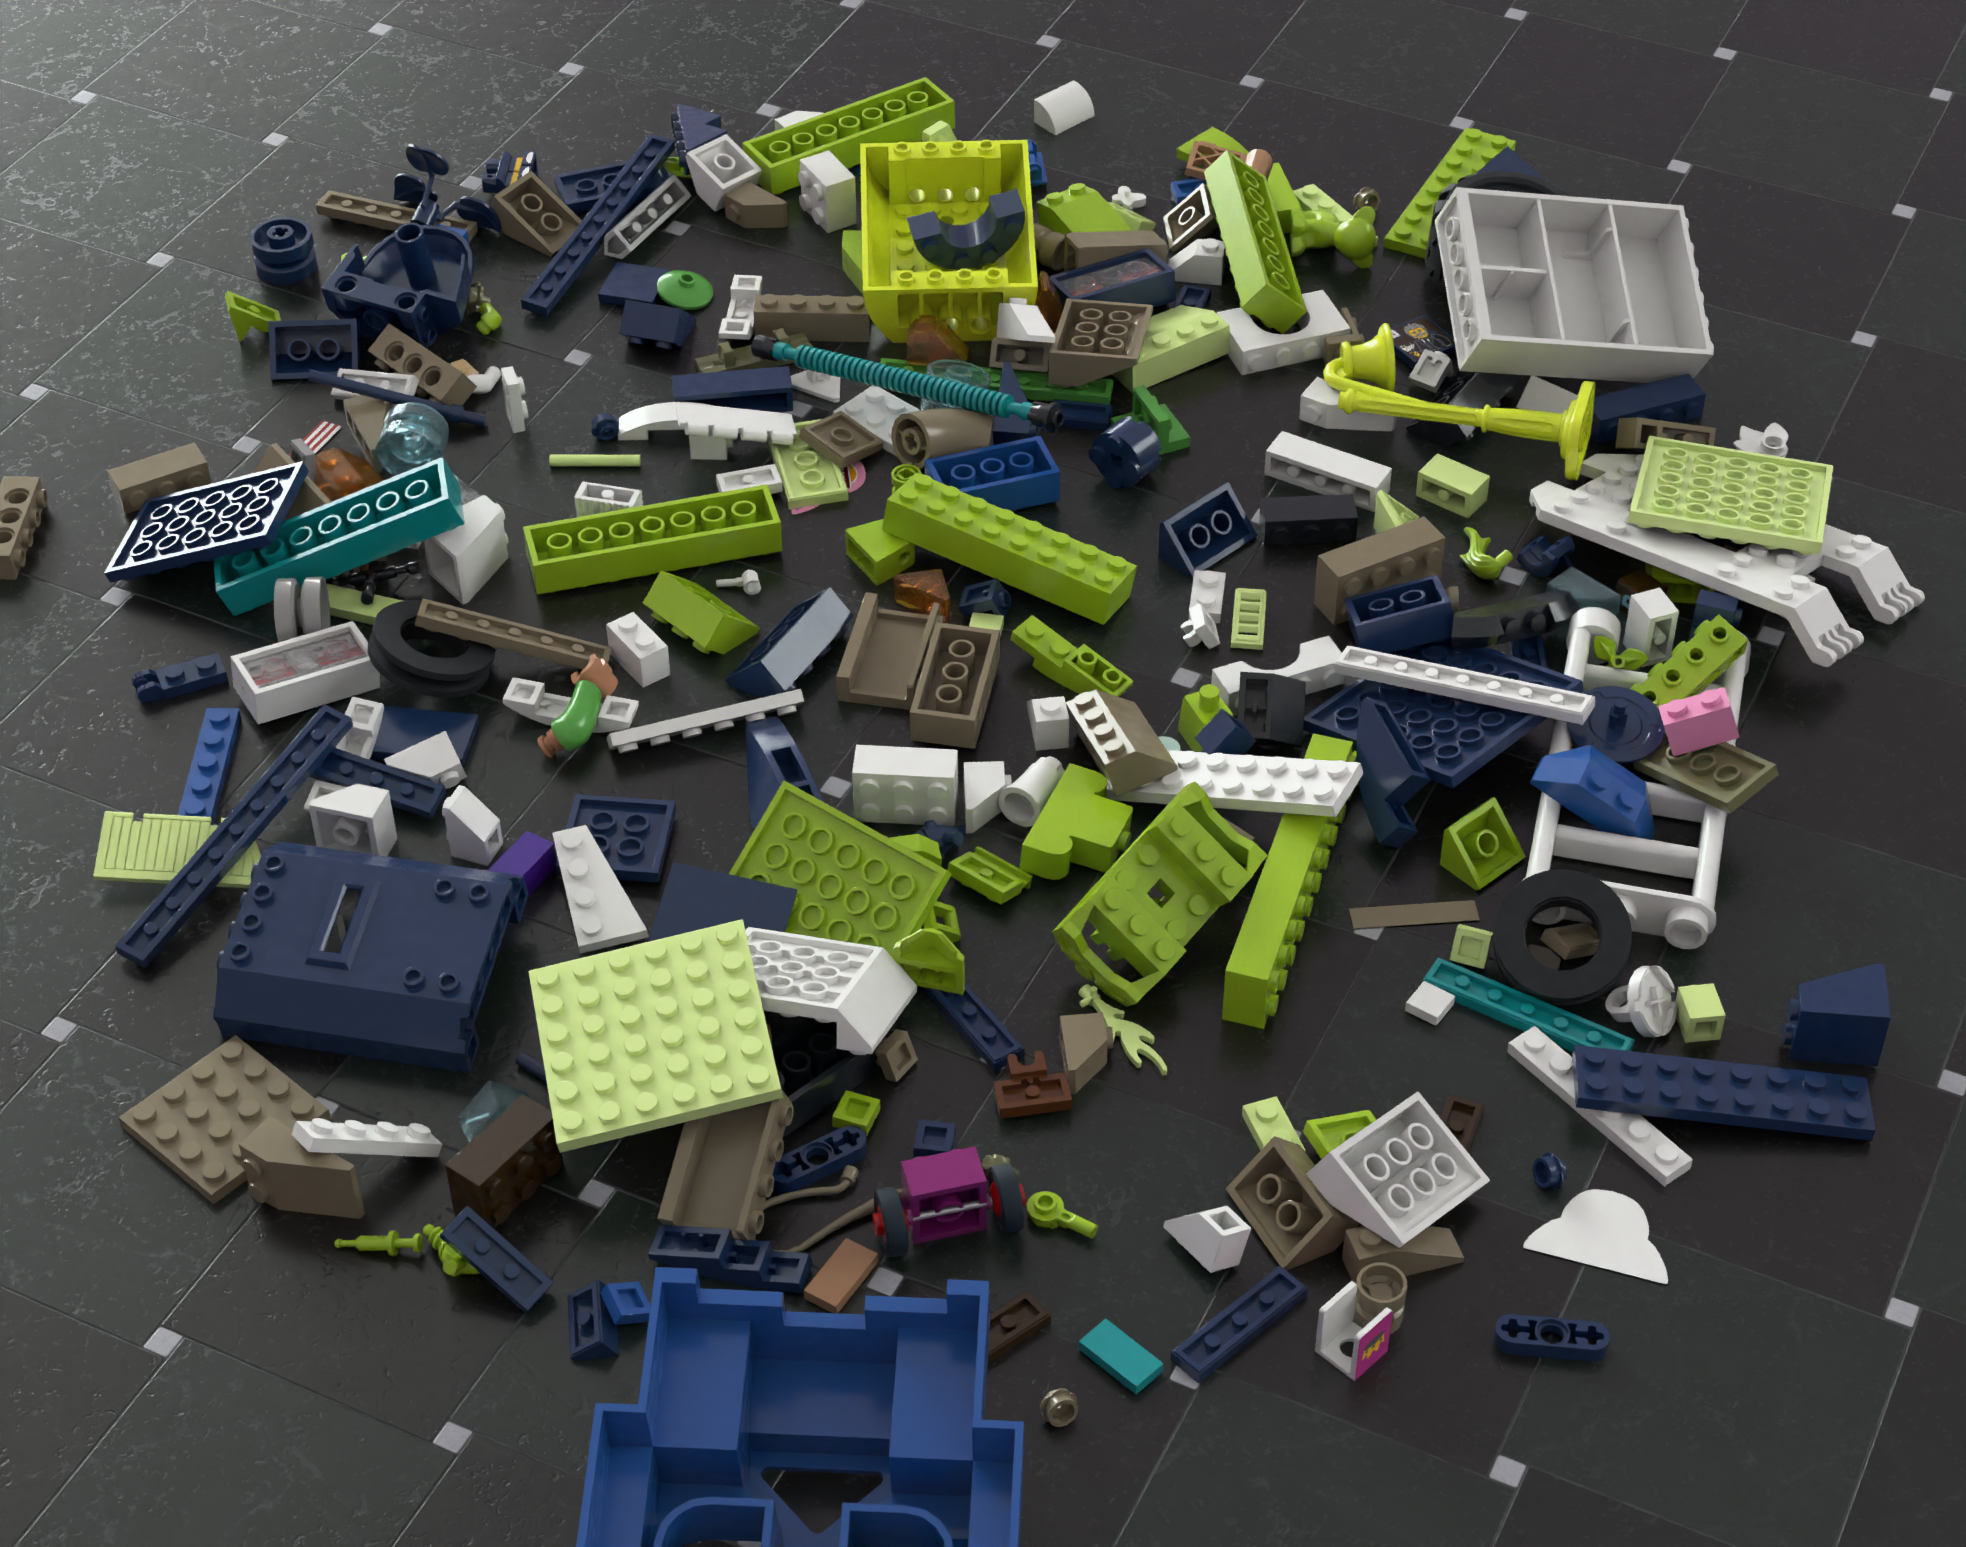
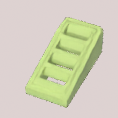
M1237 588L1235 590L1231 648L1263 650L1266 590ZM1238 633H1252L1257 635H1243Z

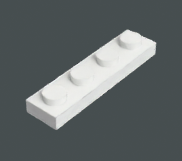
M314 1118L312 1122L296 1121L291 1134L308 1152L438 1157L442 1147V1143L430 1133L431 1130L418 1123H411L409 1126H396L389 1122H378L377 1125H370L355 1120H346L345 1123H331L325 1119Z

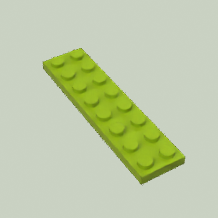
M1465 128L1385 236L1384 247L1425 259L1434 204L1437 202L1439 194L1449 184H1457L1460 178L1477 173L1507 146L1515 151L1516 141L1501 135L1484 133L1478 129Z

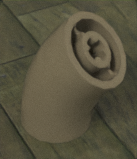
M958 408L928 409L901 414L895 419L892 427L891 440L894 451L903 464L914 465L922 469L925 468L926 459L988 447L993 415Z

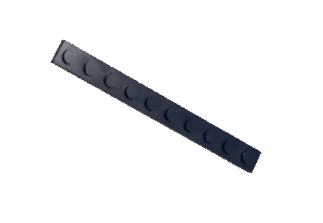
M653 134L648 135L521 299L522 309L544 316L549 315L604 243V236L621 221L675 150L674 140Z
M325 704L320 708L115 945L117 954L144 968L152 962L353 727L351 717Z

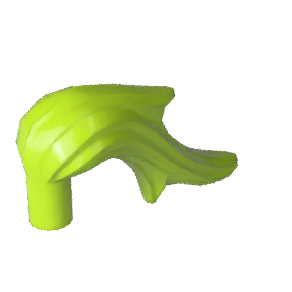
M1465 527L1464 532L1470 539V549L1466 554L1460 555V559L1476 576L1485 580H1494L1499 576L1502 568L1513 560L1512 554L1508 550H1504L1496 558L1485 555L1491 538H1481L1475 529Z

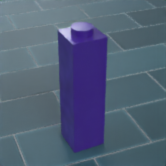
M526 831L487 871L524 876L528 895L530 896L556 869L555 844Z

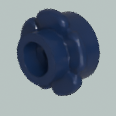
M609 413L599 414L592 420L591 433L598 440H611L618 434L620 423Z
M1548 1152L1543 1154L1542 1158H1537L1533 1163V1177L1540 1187H1551L1553 1190L1563 1185L1567 1169L1565 1163L1559 1157Z

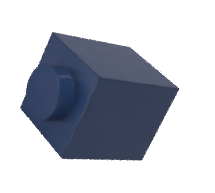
M1223 709L1195 737L1203 748L1201 752L1209 755L1213 753L1244 755L1256 742L1246 727Z

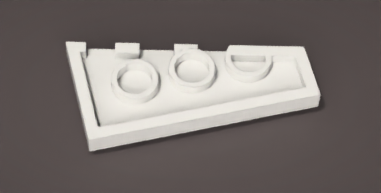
M583 825L553 832L580 954L648 938L646 927L587 826Z

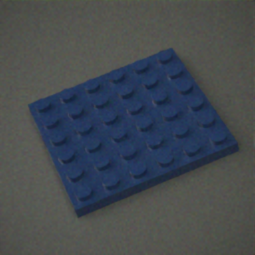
M1451 637L1441 643L1430 642L1419 645L1410 651L1400 650L1393 654L1577 693L1584 692L1582 680L1487 647L1452 648ZM1359 678L1304 717L1303 730L1312 734L1353 742L1352 749L1356 750L1357 728L1362 700L1368 697L1386 702L1431 780L1454 788L1548 718Z

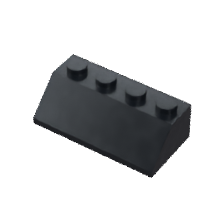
M1458 369L1429 402L1484 409L1485 405H1490L1491 408H1498L1501 405L1499 400L1515 389L1513 384L1521 375L1459 371ZM1413 419L1405 429L1410 434L1447 447L1456 442L1459 445L1467 442L1474 436L1472 431L1478 427Z

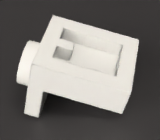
M1425 349L1411 372L1409 381L1411 384L1436 393L1444 378L1453 375L1452 361L1446 354L1440 351L1432 352Z

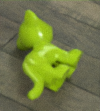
M1365 206L1359 209L1352 218L1340 224L1339 219L1328 211L1291 209V257L1300 256L1305 249H1321L1335 246L1343 256L1351 259L1355 265L1360 268H1370L1374 263L1372 250L1376 242V233L1373 224L1376 212L1373 207Z

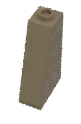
M1153 230L1065 234L1064 272L1149 248L1166 263V256L1169 252L1165 240L1161 239Z

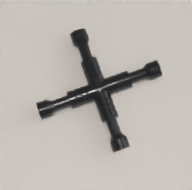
M371 561L366 571L350 573L347 577L342 578L331 577L325 581L326 584L335 586L364 584L363 588L365 591L361 594V602L365 605H370L373 603V592L376 590L378 581L397 578V575L405 573L411 575L420 573V568L417 561L409 562L405 566L395 567L393 565L382 568L381 561Z

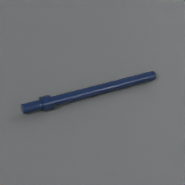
M312 369L309 372L308 381L440 415L447 417L448 421L460 424V421L484 427L486 415L464 410V406L456 404L448 406Z

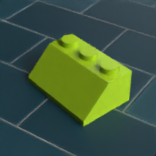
M662 570L643 601L644 605L653 610L651 613L652 617L665 624L671 623L673 625L671 630L685 639L690 637L694 640L692 645L706 654L714 651L724 655L756 635L760 630V627L699 584Z

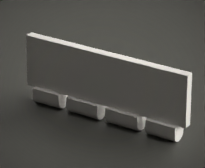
M675 402L674 405L678 425L681 428H685L686 435L707 437L709 430H711L713 438L736 440L738 433H741L740 437L743 441L766 443L767 436H770V443L792 445L793 439H796L797 436L792 415L789 413Z

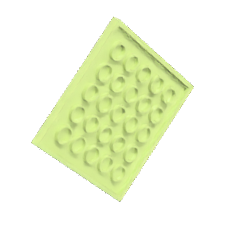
M1649 436L1629 511L1628 522L1635 523V525L1641 528H1665L1669 532L1677 534L1684 532L1695 533L1706 539L1719 537L1730 539L1737 544H1760L1772 550L1784 548L1794 550L1802 555L1820 554L1833 465Z
M743 919L528 971L556 1142L560 1153L783 1098Z

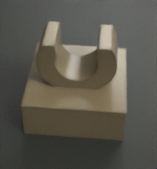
M896 1029L887 1039L883 1038L875 1049L877 1056L875 1062L881 1067L886 1080L897 1082L918 1060L907 1031Z

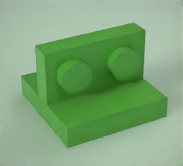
M1145 386L1133 388V411L1131 413L1111 418V426L1123 417H1133L1132 421L1137 423L1143 421L1148 424L1160 440L1162 449L1158 451L1159 455L1190 447L1189 434L1165 403L1159 405L1157 398L1152 396Z

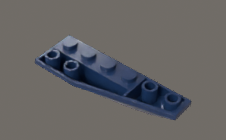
M777 716L745 723L750 823L753 831L783 780L824 802L802 754Z

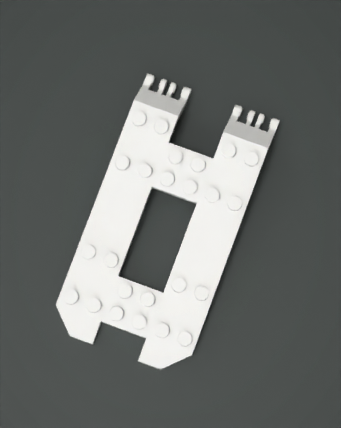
M1595 454L1583 461L1580 474L1592 478V481L1572 490L1547 480L1531 489L1529 501L1531 506L1536 507V516L1539 521L1786 617L1810 660L1823 667L1831 666L1837 659H1841L1850 653L1852 649L1860 646L1864 642V636L1860 631L1848 626L1827 587L1811 582L1805 577L1807 574L1820 566H1824L1850 576L1873 618L1885 624H1892L1899 617L1904 616L1914 607L1923 603L1925 599L1924 593L1921 590L1909 585L1888 547L1872 542L1867 536L1854 535L1825 524L1821 553L1802 555L1794 550L1784 548L1772 550L1754 543L1735 553L1686 533H1672L1665 528L1659 527L1641 528L1635 525V523H1629V511L1644 454Z

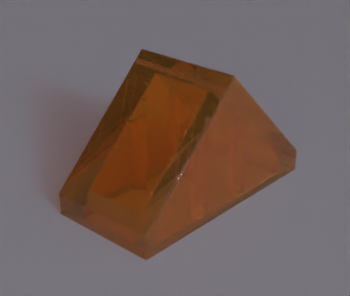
M942 569L897 574L894 577V599L896 603L925 615H930L933 603H940V615L945 616L946 624L950 622V596Z

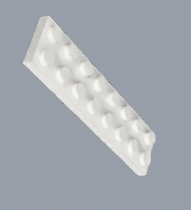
M1167 750L1175 761L1178 770L1117 797L1109 784H1107L1106 798L1117 801L1169 804L1183 787L1195 781L1207 793L1213 808L1336 817L1364 773L1361 763L1344 762L1341 760L1327 761L1310 758L1296 759L1223 753L1209 755L1203 752Z

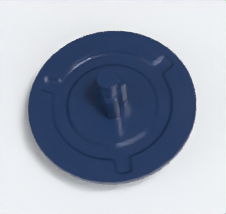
M1616 686L1598 687L1583 693L1595 696V707L1583 725L1567 722L1569 735L1578 747L1592 745L1618 764L1637 762L1653 754L1660 746L1665 732L1660 711L1651 700L1634 690Z

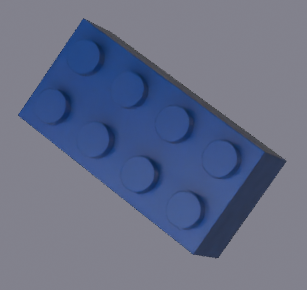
M1041 436L925 460V475L947 486L956 487L968 495L982 498L987 503L1002 509L1015 511L1060 500V470Z

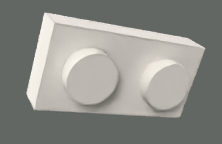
M513 366L501 368L506 413L513 433L525 431L524 419L528 418V410L525 401L521 400V395L525 394L523 379L516 376Z
M775 464L716 474L719 492L766 484L771 494L783 492L782 481Z
M1195 570L1189 609L1201 604L1214 622L1220 623L1226 573Z

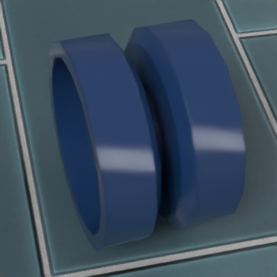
M294 217L272 218L259 223L252 229L249 238L254 255L256 273L260 279L271 284L288 285L305 280L315 272L317 259L313 247L312 231L310 225L304 220Z

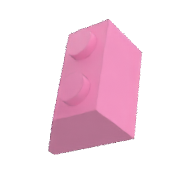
M1725 687L1707 690L1702 694L1685 699H1676L1658 706L1673 757L1740 738Z

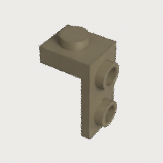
M1347 307L1341 308V316L1351 328L1350 334L1325 337L1323 357L1325 366L1332 360L1340 358L1342 342H1349L1351 346L1365 343L1363 334H1359L1357 330L1356 318L1351 317Z

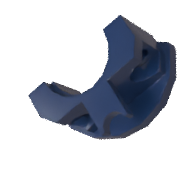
M1539 536L1520 550L1521 552L1516 560L1534 576L1545 577L1555 570L1558 563L1560 567L1565 564L1567 567L1572 565L1568 555L1574 552L1575 545L1571 536H1565L1553 545L1547 540L1546 536Z

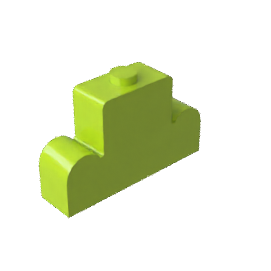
M1070 763L1022 844L1019 869L1051 880L1064 878L1069 873L1070 862L1106 873L1114 864L1120 851L1125 852L1129 846L1133 807L1106 798L1108 782L1103 774Z

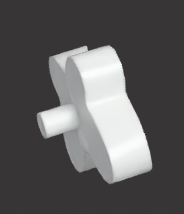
M1121 186L1118 188V194L1112 196V203L1122 205V207L1132 211L1133 208L1142 207L1146 204V195L1131 193L1129 187Z

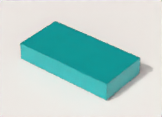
M1104 1319L1079 1340V1350L1135 1395L1163 1372V1363L1107 1319Z

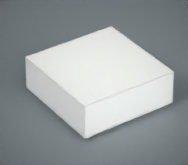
M1423 981L1406 1002L1405 1011L1437 1026L1454 1005L1455 996Z

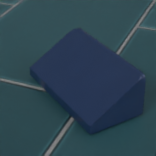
M600 1280L567 1295L570 1358L573 1361L606 1358L619 1354L618 1326L614 1324L600 1294L606 1286Z

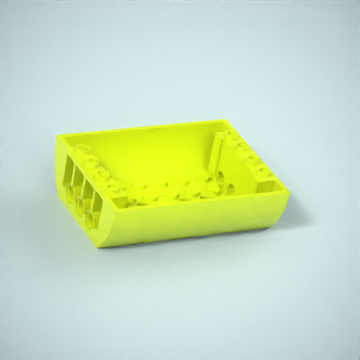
M957 140L951 142L927 141L860 144L863 297L871 320L884 336L893 343L992 341V338H996L999 303H1009L1010 298L1027 299V305H1035L1038 280L1028 140ZM1015 189L1018 190L1025 211L1024 228L1012 248L994 263L972 269H946L930 263L918 252L907 221L908 217L935 211L937 217L946 224L965 225L977 220L985 213L989 205V196Z

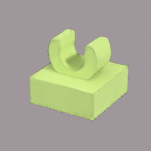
M1459 924L1456 929L1450 960L1484 969L1487 964L1494 933Z

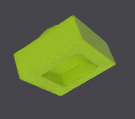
M846 1090L832 1116V1125L837 1128L856 1126L861 1128L867 1136L880 1111V1099Z

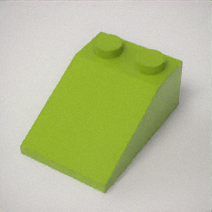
M1082 183L1072 184L1069 186V189L1060 193H1050L1045 199L1036 202L1039 224L1051 229L1052 232L1057 231L1065 235L1072 232L1133 231L1098 191Z

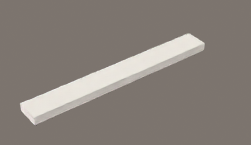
M1347 646L1334 663L1335 673L1581 725L1584 724L1595 707V696L1353 646Z

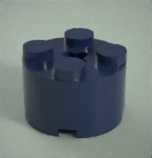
M1123 417L1094 440L1092 448L1088 453L1090 460L1096 464L1100 473L1106 478L1108 485L1113 489L1134 486L1161 463L1158 451L1162 448L1158 436L1145 422L1140 421L1137 423L1132 421L1133 417Z

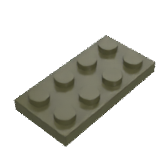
M1666 732L1660 746L1653 754L1645 759L1633 762L1635 770L1729 814L1779 775L1776 764L1727 742L1673 757Z

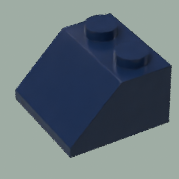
M625 300L619 334L628 338L627 343L644 346L645 341L655 343L656 348L671 351L672 346L682 347L695 325L696 318L680 308Z

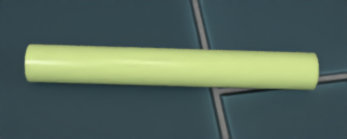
M550 454L549 463L550 467H640L641 455Z

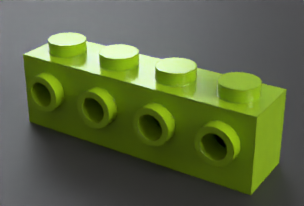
M1718 614L1711 622L1709 620L1703 621L1694 632L1695 636L1689 642H1680L1671 652L1672 657L1664 664L1662 662L1657 663L1647 675L1649 678L1641 685L1636 683L1630 689L1647 697L1658 709V706L1673 700L1698 695L1745 653L1748 640Z

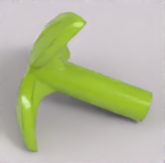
M1596 636L1594 638L1593 652L1597 659L1608 661L1606 667L1636 671L1648 660L1646 654L1633 648H1627L1620 655H1616V643L1605 636Z

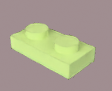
M1277 1096L1242 1106V1117L1260 1151L1274 1136L1298 1144L1306 1151Z

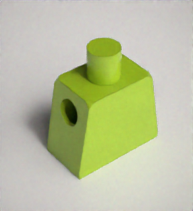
M884 519L845 530L846 554L877 586L911 567L915 562V544L883 531Z
M1212 684L1203 685L1200 691L1186 695L1182 701L1178 731L1193 752H1201L1203 750L1195 737L1221 709L1233 716V713L1219 696V688Z

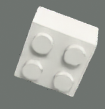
M829 150L800 159L798 180L801 185L799 202L802 209L807 211L813 217L815 223L820 225L827 233L857 224L855 176Z

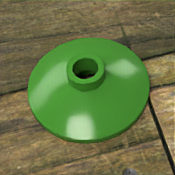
M674 270L667 272L659 278L657 283V292L661 299L676 308L685 310L700 309L707 306L713 298V288L709 281L691 271Z

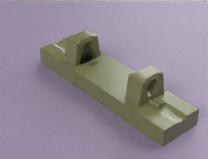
M784 328L773 330V338L779 339V342L791 345V348L797 349L800 345L812 346L804 332L787 336ZM723 342L718 344V353L696 358L695 369L698 373L770 368L793 363L794 360H778L775 362L757 358L752 354V345L732 349L729 342Z

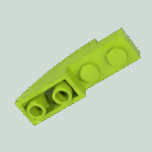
M1033 615L1012 631L1010 640L1034 657L1032 666L1074 692L1081 694L1096 689L1119 697L1133 685L1134 681L1087 645L1083 644L1077 649Z

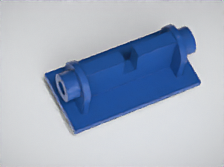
M1026 139L1028 140L1031 187L1048 185L1042 153L1037 152V145L1033 140Z

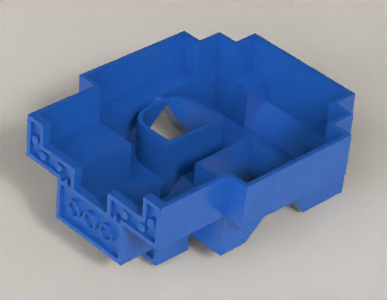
M655 1267L638 1405L595 1403L576 1547H683L706 1540L761 1542V1547H1020L1024 1476V1422L984 1420L990 1332L989 1281L947 1279V1299L865 1295V1315L785 1311L783 1292L700 1288L697 1269ZM767 1470L874 1474L881 1476L883 1481L858 1503L842 1502L841 1517L822 1533L816 1534L800 1520L763 1480L762 1474Z

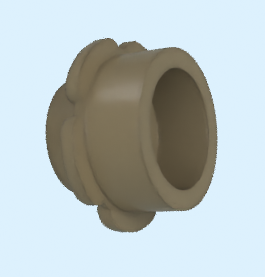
M1364 187L1355 195L1353 203L1356 206V211L1365 206L1373 207L1374 211H1376L1380 204V198L1375 190H1371L1370 187Z
M1065 1388L1050 1391L1040 1404L1042 1418L1056 1427L1066 1426L1071 1423L1078 1414L1075 1394L1069 1393Z

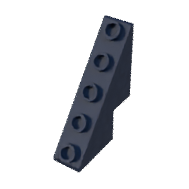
M678 103L676 112H671V128H673V138H675V147H677L679 167H683L684 174L688 176L691 173L686 160V154L726 135L727 130L721 129L722 115Z

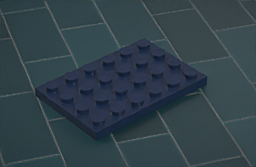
M302 461L145 500L104 574L110 583L120 580L130 581L137 576L145 574L155 575L166 569L184 568L191 563L200 561L210 562L217 557L229 554L235 556L246 550L269 547L274 542L281 525L284 523V519L293 505V501L302 487L309 470Z

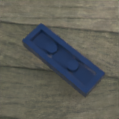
M468 1206L440 1234V1238L526 1314L554 1283Z

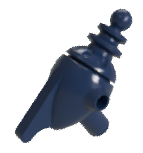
M934 820L924 822V827L915 834H920L938 842L943 860L945 853L952 846L963 844L964 836L962 833L966 831L964 825L950 827L939 825Z

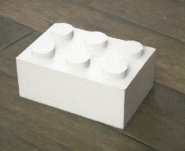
M856 745L852 770L854 819L859 822L924 825V822L934 820L939 825L955 826L958 805V750Z

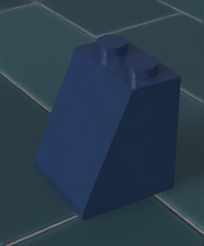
M1876 963L1799 984L1795 999L1790 998L1788 1003V1020L1790 1021L1789 1023H1784L1782 1027V1044L1788 1045L1789 1060L1878 1066L1891 1020L1885 965Z

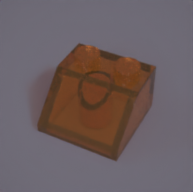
M920 315L919 319L915 318L908 328L906 364L953 368L966 367L971 358L972 351L944 320H937V316Z
M337 447L315 455L317 476L314 479V484L331 502L385 481L367 460Z

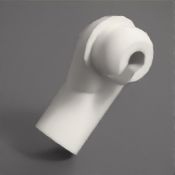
M490 366L485 374L468 375L467 377L477 386L472 393L487 394L490 392L500 378L501 371L495 366Z

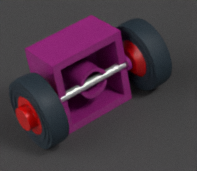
M975 1146L901 1161L902 1203L895 1187L881 1188L874 1192L875 1214H872V1224L876 1237L880 1236L887 1257H897L908 1253V1230L913 1245L987 1229V1210L991 1208L1003 1233H1011L1024 1228L1023 1206L1026 1205L1025 1193L1022 1184L1018 1183L1013 1167L1010 1163L991 1166L988 1173L989 1193H987V1180Z

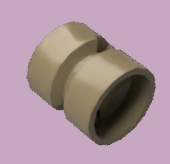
M1034 223L1036 263L1040 262L1043 266L1055 271L1061 270L1064 267L1065 235L1057 231L1052 232L1051 229Z
M1375 1262L1366 1265L1360 1270L1356 1279L1357 1293L1353 1320L1363 1329L1388 1307L1393 1311L1390 1334L1400 1328L1403 1321L1407 1278L1399 1268L1386 1262Z

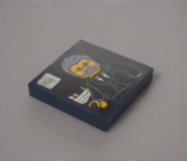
M1422 315L1391 328L1395 355L1411 369H1414L1425 349L1432 352L1440 351L1447 356L1456 353L1454 337L1427 315Z

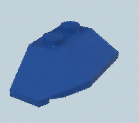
M1592 745L1546 755L1541 758L1530 784L1599 831L1653 839L1656 831L1646 782Z

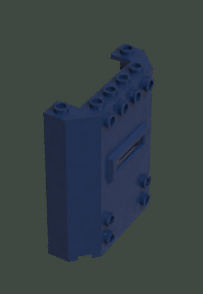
M280 842L266 848L262 852L259 863H255L252 868L250 886L240 899V912L236 921H232L228 931L229 940L226 948L220 951L217 958L218 973L213 1019L217 1022L222 1036L234 1037L236 1035L240 1039L471 1073L480 1045L475 1021L507 924H520L529 896L524 876L288 842ZM347 889L361 891L339 953L325 951Z

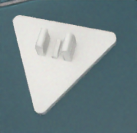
M810 370L791 376L792 388L834 403L840 401V377Z

